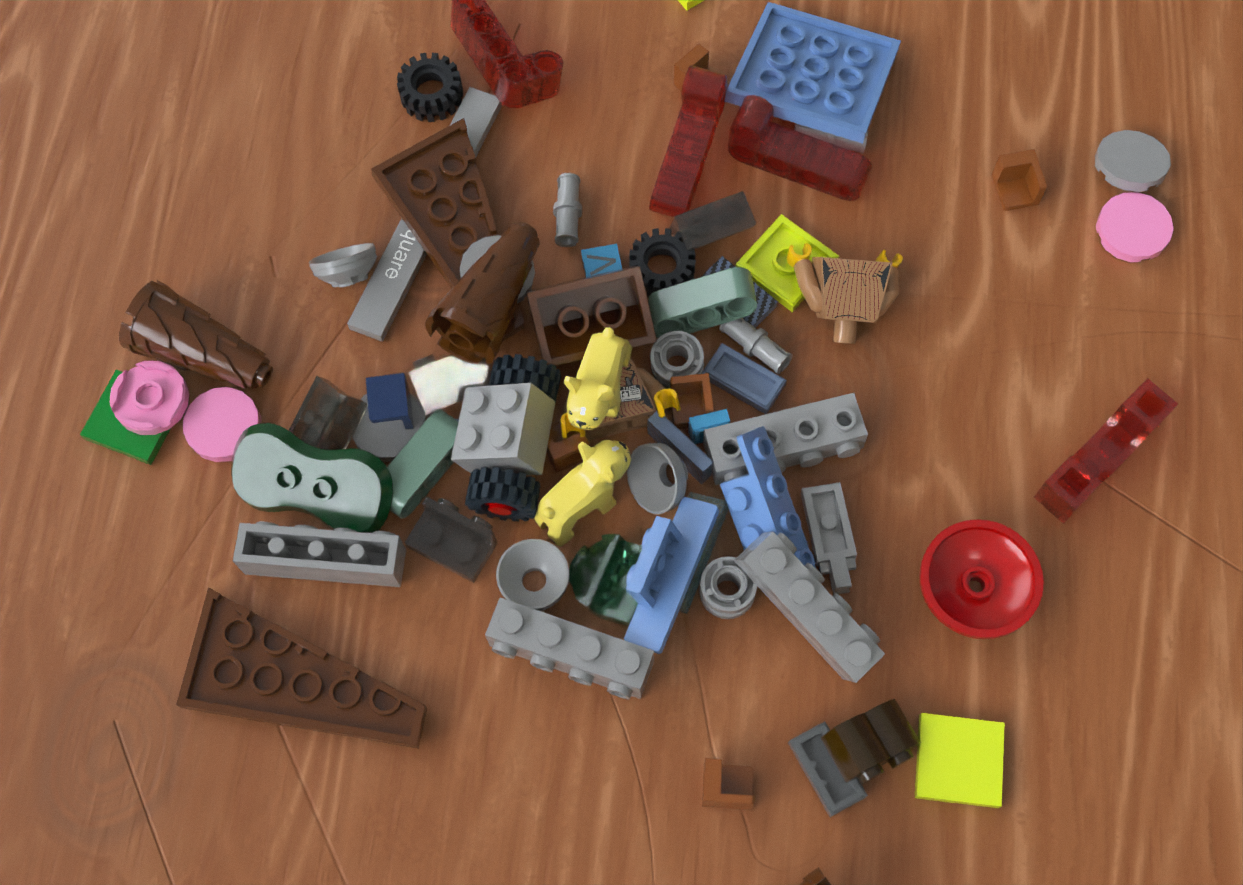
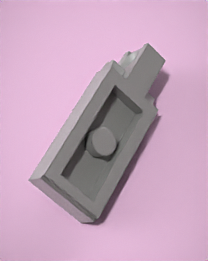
M841 483L802 488L800 494L816 566L819 567V572L822 575L829 574L833 594L849 593V588L852 587L849 571L856 570L855 560L857 552Z

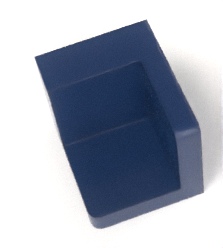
M405 373L366 378L370 421L372 423L402 420L406 430L414 429L410 387Z

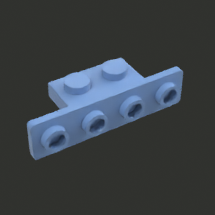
M761 426L737 436V443L749 474L722 482L720 487L743 549L745 550L764 532H774L776 535L781 532L797 548L794 555L805 566L807 563H810L816 568L814 556L808 547L801 527V520L795 511L788 492L787 482L781 473L774 454L773 444L768 437L765 427Z
M684 497L678 506L673 521L656 516L652 527L646 530L642 540V551L637 563L630 568L626 580V590L638 605L625 634V641L654 650V653L657 654L663 652L719 514V509L716 505Z

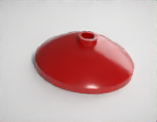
M966 520L947 527L931 541L920 565V587L928 608L942 624L966 637L995 639L1017 631L1034 615L1042 598L1044 587L1043 571L1033 548L1017 532L994 521ZM969 582H979L982 586V591H973L969 586Z

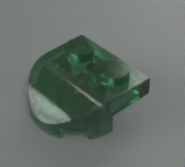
M619 534L602 535L603 540L590 547L584 545L576 553L569 568V583L572 585L575 598L593 615L629 627L638 603L627 592L626 580L630 568L638 561L642 545L627 542Z

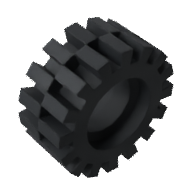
M433 52L431 58H427L426 53H421V60L419 61L414 56L409 59L411 66L404 63L401 66L402 73L398 72L397 87L404 109L406 108L407 113L411 117L415 114L416 119L423 121L424 116H427L428 122H434V116L439 115L440 120L446 119V111L453 115L456 112L455 105L459 107L462 102L461 97H463L460 73L457 70L456 64L454 62L450 63L449 58L445 55L440 60L439 54ZM435 80L443 83V88L433 94H421L417 91V88L427 81Z
M659 228L652 229V237H649L647 232L641 234V242L637 239L634 241L633 250L630 249L629 267L640 266L647 298L658 290L694 279L696 266L695 249H691L692 243L689 239L683 242L682 233L677 231L675 237L671 236L672 229L665 228V234L659 235ZM667 255L676 261L677 266L671 273L657 274L650 270L648 262L654 256Z

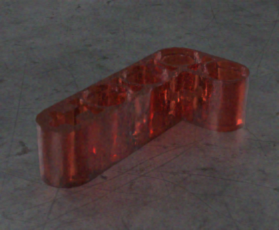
M452 0L450 26L498 100L508 108H521L552 98L558 94L564 63L559 54L543 50L523 56L485 0Z
M693 65L689 66L682 86V107L652 192L649 205L650 211L683 221L686 220L725 106L724 100L728 88L726 75Z
M748 95L744 98L729 130L728 151L734 159L842 200H858L872 169L871 162L865 156L773 123L774 109L771 103L755 95Z

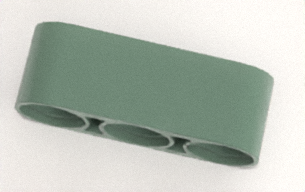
M734 267L658 290L649 296L648 305L655 335L659 338L671 331H684L690 334L744 318L755 312L757 301L751 272L742 267Z
M438 409L431 414L387 467L393 482V497L390 511L401 519L406 518L416 509L454 463L451 460L458 421L442 409Z

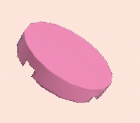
M1129 192L1111 198L1103 206L1097 219L1096 230L1097 233L1099 231V236L1102 239L1101 244L1104 249L1113 256L1128 262H1141L1143 259L1150 258L1151 260L1158 257L1167 247L1173 233V223L1171 215L1158 200L1139 192Z
M142 361L135 364L137 367L129 371H123L111 388L109 403L115 417L127 430L139 435H156L169 430L181 420L188 408L189 390L184 378L173 366L161 361Z
M230 387L213 388L200 394L189 405L183 418V433L189 446L202 458L214 462L232 461L235 445L240 435L250 426L261 423V415L253 400L243 391Z

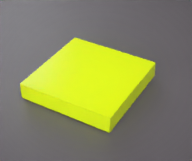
M781 214L740 258L735 267L748 269L752 274V280L793 312L805 298L798 286L794 267H791L787 262L790 245H793V250L796 254L803 255L804 244H810L812 252L809 260L811 262L812 257L839 258V255Z
M921 713L919 715L918 738L921 743L917 745L915 798L991 808L1002 807L1005 723Z

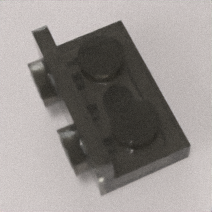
M744 191L675 216L670 229H672L673 237H675L678 231L681 234L686 249L692 251L751 229L756 225V221Z
M433 354L412 362L414 369L408 371L425 415L462 401L466 387L489 386L491 371L489 366L486 365L485 358L482 359L478 366L460 360L451 354L435 360Z
M316 376L289 431L313 447L325 450L346 449L368 408V404L361 399L346 394L329 380Z
M426 497L422 502L425 510L406 539V547L474 583L498 544L492 531L493 526L478 516L473 515L469 519L459 514V508L446 499L439 498L438 501Z

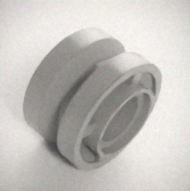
M671 331L660 336L652 346L650 353L652 374L666 389L670 388L671 377L702 374L704 369V351L698 339L684 331ZM676 355L682 356L687 360L684 365L679 367L672 366L667 361Z
M727 556L713 560L707 565L701 576L699 592L701 602L709 613L721 619H734L744 615L751 608L757 591V585L734 561L736 557ZM723 581H732L738 586L739 591L734 595H724L718 590L717 585Z

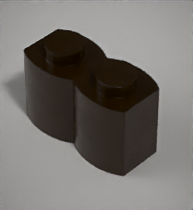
M895 699L882 703L865 713L835 726L821 737L823 744L845 782L848 783L859 778L862 784L884 772L881 767L882 765L889 763L891 768L894 769L912 759L914 755L911 749L921 743Z

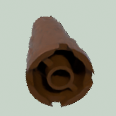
M526 223L511 224L501 238L470 267L455 287L441 299L429 314L425 322L426 330L430 337H432L435 330L441 335L437 345L449 354L478 366L483 358H486V365L494 361L500 351L505 331L516 310L518 296L533 266L531 264L540 245L537 231L532 226Z
M158 280L157 283L154 281L147 283L136 294L125 312L133 316L131 326L123 322L121 323L119 342L123 348L134 354L154 358L184 371L193 370L222 382L227 381L245 389L247 387L256 389L258 386L264 387L271 378L273 367L269 365L270 360L265 357L266 354L240 339L241 337L234 331L210 318V313L183 298L168 285Z

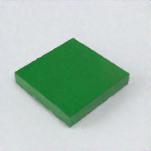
M116 369L82 429L80 436L87 441L152 465L170 429L156 435H139L127 430L117 420L109 403L111 388L117 377L122 373V371Z

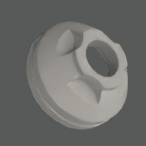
M373 243L352 245L317 256L308 263L313 275L318 279L331 284L332 287H346L368 278L367 274L372 269L377 258L376 248Z
M647 443L638 446L632 452L631 462L627 469V477L630 490L637 503L644 510L652 514H662L675 509L684 498L688 470L680 457L669 446L663 443ZM668 464L671 465L674 473V484L668 480L666 475Z
M527 539L513 544L504 552L497 565L496 580L498 588L505 599L542 611L555 605L564 595L569 583V568L564 554L558 547L541 539ZM531 571L542 572L546 576L545 586L535 592L525 589L523 579L527 573Z

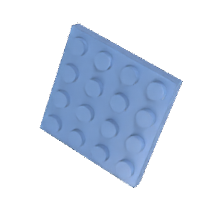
M768 2L726 90L724 102L863 144L897 56L901 40Z

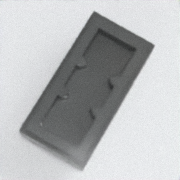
M823 722L791 739L788 745L831 818L865 799L868 795L858 778L848 783L845 782L821 740V737L830 731L826 722Z

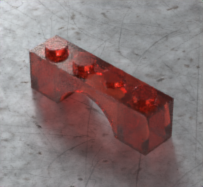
M1147 378L1122 403L1107 422L1044 482L1034 498L1064 524L1166 420L1178 406V403Z

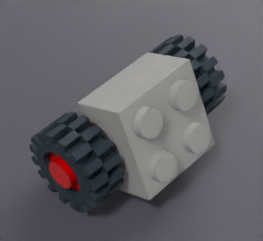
M509 354L503 355V358L497 357L493 362L489 386L465 388L451 460L471 473L465 505L470 510H476L475 513L487 514L489 518L499 517L500 520L506 521L511 519L518 522L519 519L528 521L529 518L533 519L536 515L541 486L539 481H535V478L532 476L526 477V475H542L561 379L560 370L556 369V366L553 364L547 365L546 360L536 361L533 356L523 358L521 354H515L514 358Z

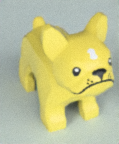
M606 327L603 333L592 334L576 378L565 377L564 384L570 391L567 400L568 419L574 427L594 430L602 423L605 416L616 418L621 403L620 379L622 366L628 367L632 346L628 340L616 336L611 327Z
M603 440L590 447L586 443L581 442L578 445V449L583 463L572 469L540 500L534 520L541 529H545L548 526V537L559 547L574 537V532L571 529L578 519L595 509L605 514L616 505V500L612 496L614 482L622 478L631 462L630 452L625 443L615 440Z

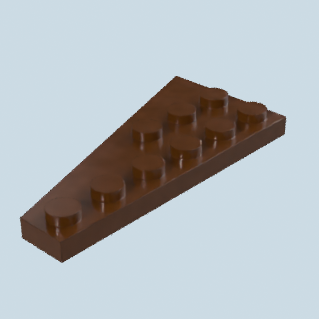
M464 118L371 168L373 178L451 289L461 279L460 265L462 257L471 244L484 237L497 236V228L483 181L480 178L475 153L470 144ZM519 303L505 331L503 341L524 329V320Z
M208 587L176 703L178 707L419 749L427 707L424 704L374 679L349 663L341 661L325 650L262 618L248 608L227 599Z

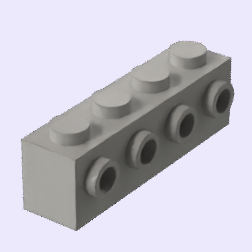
M850 393L705 429L703 446L706 455L713 461L712 476L714 483L719 485L729 479L749 474L737 443V436L755 428L765 427L768 437L773 444L774 454L781 473L786 470V467L798 464L801 467H811L821 463L823 458L838 455L839 458L853 456L864 447L868 433L855 394Z
M259 521L256 524H239L233 562L245 575L401 587L406 548L399 535L387 531L362 533L348 528L325 530L310 525L287 527L271 522Z
M774 532L762 533L734 561L843 680L856 683L885 655L877 645L880 642V638L866 624L862 623L860 626L849 615L853 611L851 606L839 594L835 593L832 596L824 588L822 583L825 579L813 565L807 563L804 566L794 555L797 548L789 538L781 532L778 535Z
M501 597L498 600L485 633L492 651L501 656L514 659L516 655L530 660L532 666L543 671L553 672V669L565 672L569 674L568 678L575 682L591 686L592 682L607 687V692L623 699H630L631 696L641 699L654 663V650Z

